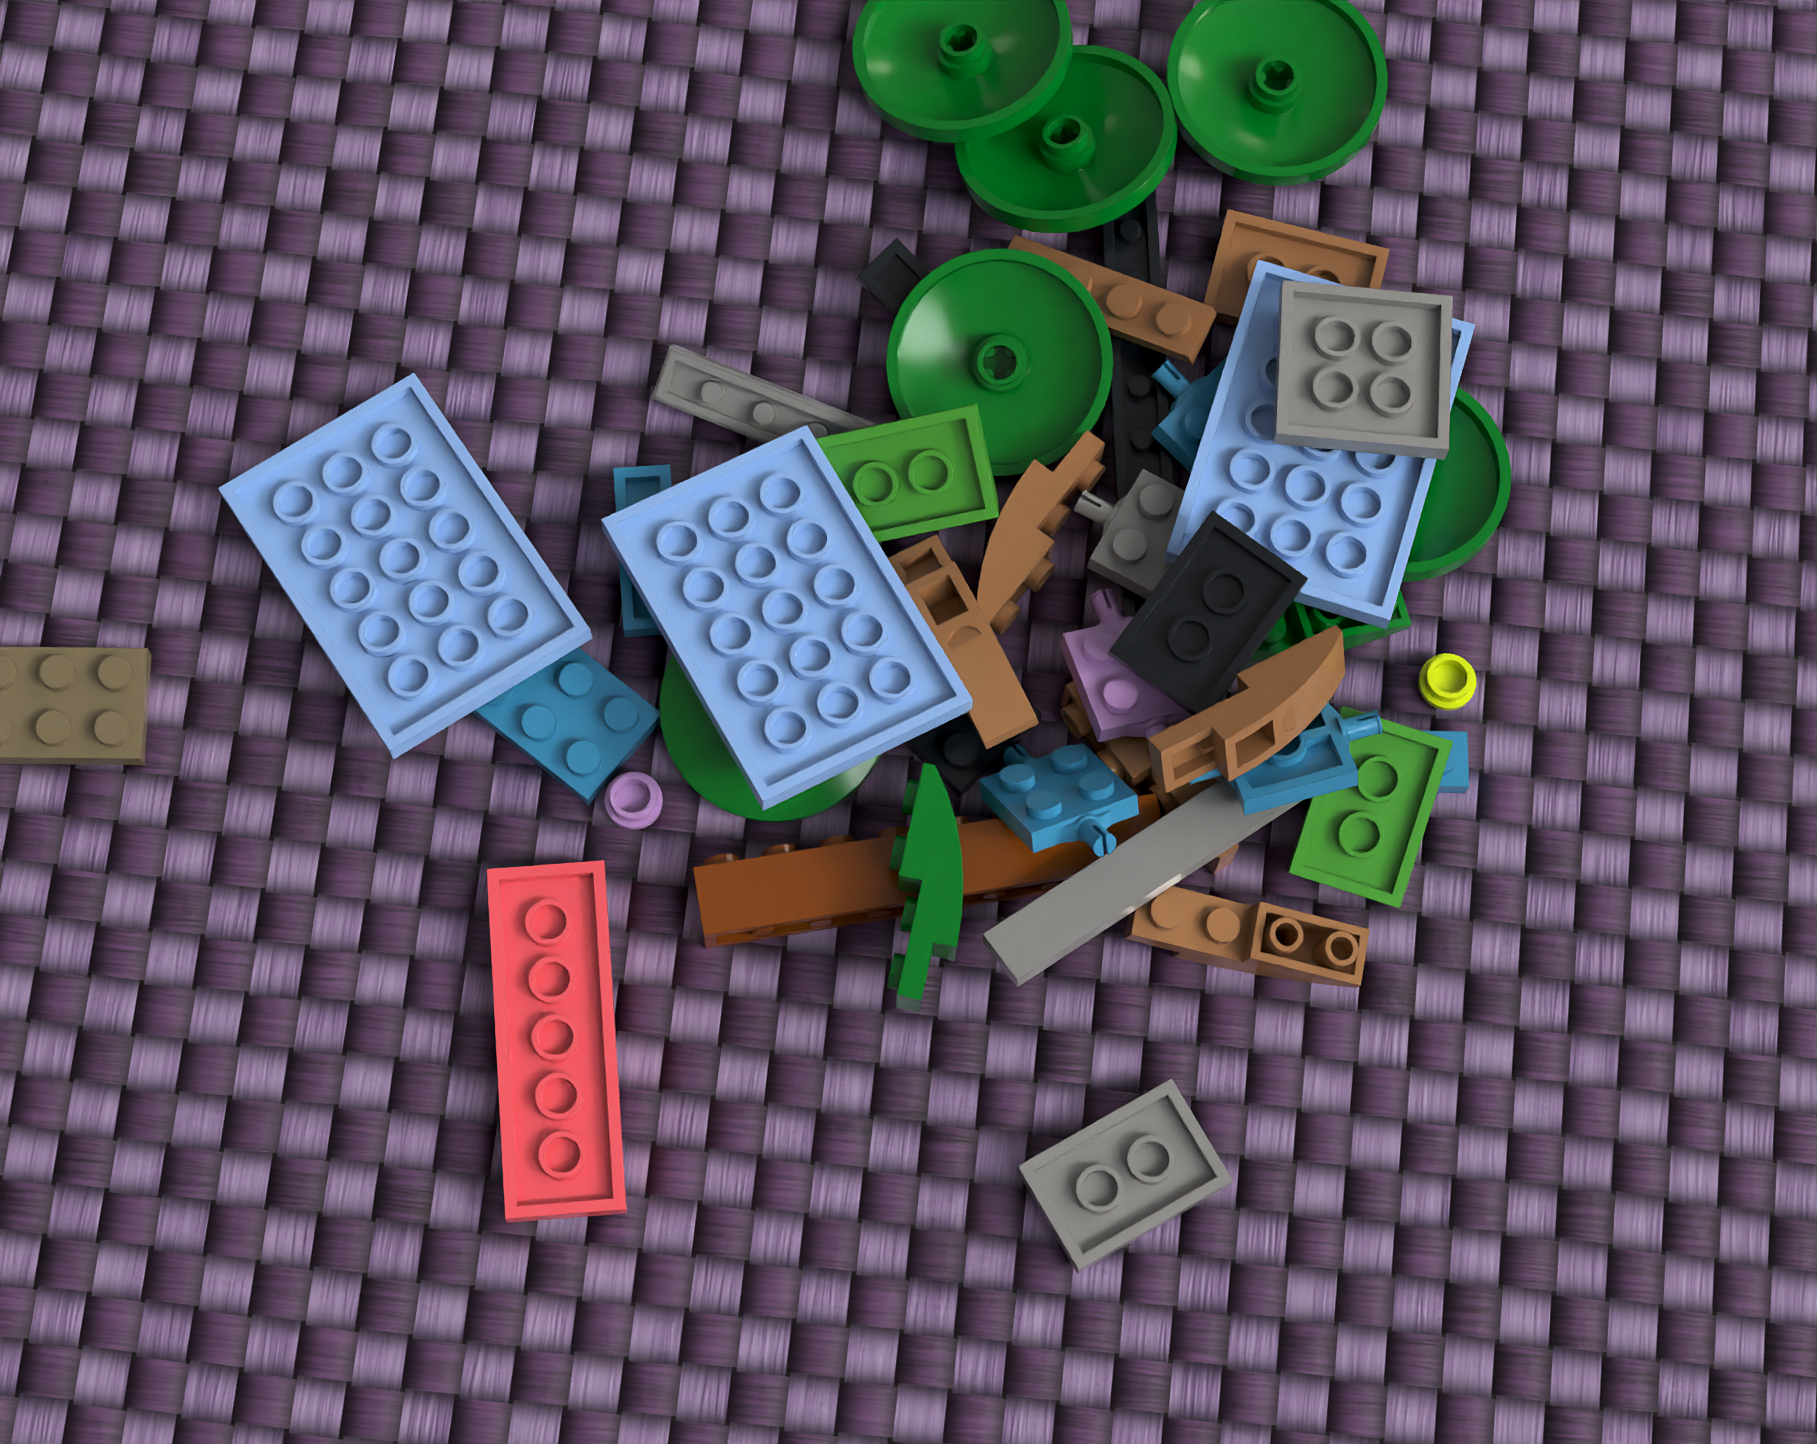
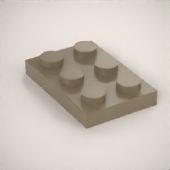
M0 647V764L145 765L152 656L149 649Z

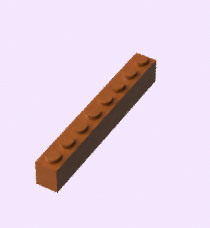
M1132 789L1137 794L1139 814L1114 823L1106 829L1116 838V847L1161 819L1157 793L1141 795L1139 789ZM995 813L992 814L991 820L969 823L968 817H955L962 852V907L1043 895L1101 858L1085 842L1080 840L1060 843L1033 853ZM894 826L883 829L877 833L878 838L854 841V837L851 835H838L821 840L819 842L820 847L797 851L795 845L783 844L764 849L760 857L739 860L737 854H720L705 859L704 866L693 867L705 949L901 918L907 896L918 898L919 894L898 890L899 871L890 870L889 865L896 835L907 837L909 826Z

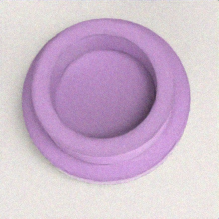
M627 772L617 776L609 784L605 792L604 803L609 818L616 825L628 830H638L648 827L658 818L663 806V797L659 785L652 777L641 772Z

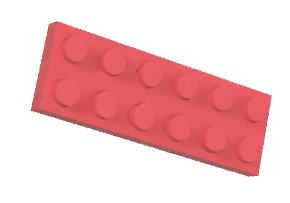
M601 860L487 869L505 1219L507 1223L625 1214L627 1213L605 862Z

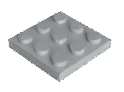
M1283 280L1279 291L1273 444L1445 460L1449 451L1453 296Z

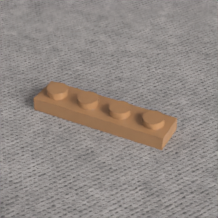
M1014 235L1008 249L1031 252L1045 257L1069 271L1084 285L1098 304L1110 334L1192 365L1217 316L1212 306L1018 235Z

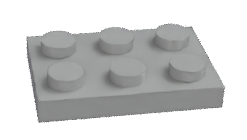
M1172 1079L1017 1167V1172L1077 1273L1222 1191L1233 1182Z

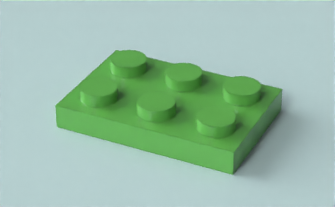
M977 403L815 438L877 542L998 518L1001 513Z
M1340 705L1337 711L1343 719L1364 714V712ZM1380 718L1383 728L1382 734L1350 741L1349 751L1358 770V785L1309 798L1286 872L1400 908L1454 741Z

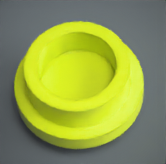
M1450 653L1438 654L1430 658L1423 665L1418 677L1419 691L1425 701L1437 709L1446 711L1456 710L1466 705L1472 698L1477 684L1472 666L1464 658Z

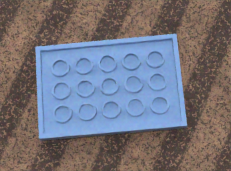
M1258 259L1164 561L1171 564L1175 562L1213 510L1308 578L1307 583L1293 601L1387 629L1437 459L1273 444L1279 291L1282 281L1345 285ZM1452 318L1450 411L1475 328V324Z
M415 373L405 377L218 488L224 501L393 759L593 638L590 628Z
M807 425L601 519L602 531L763 811L972 709V697Z

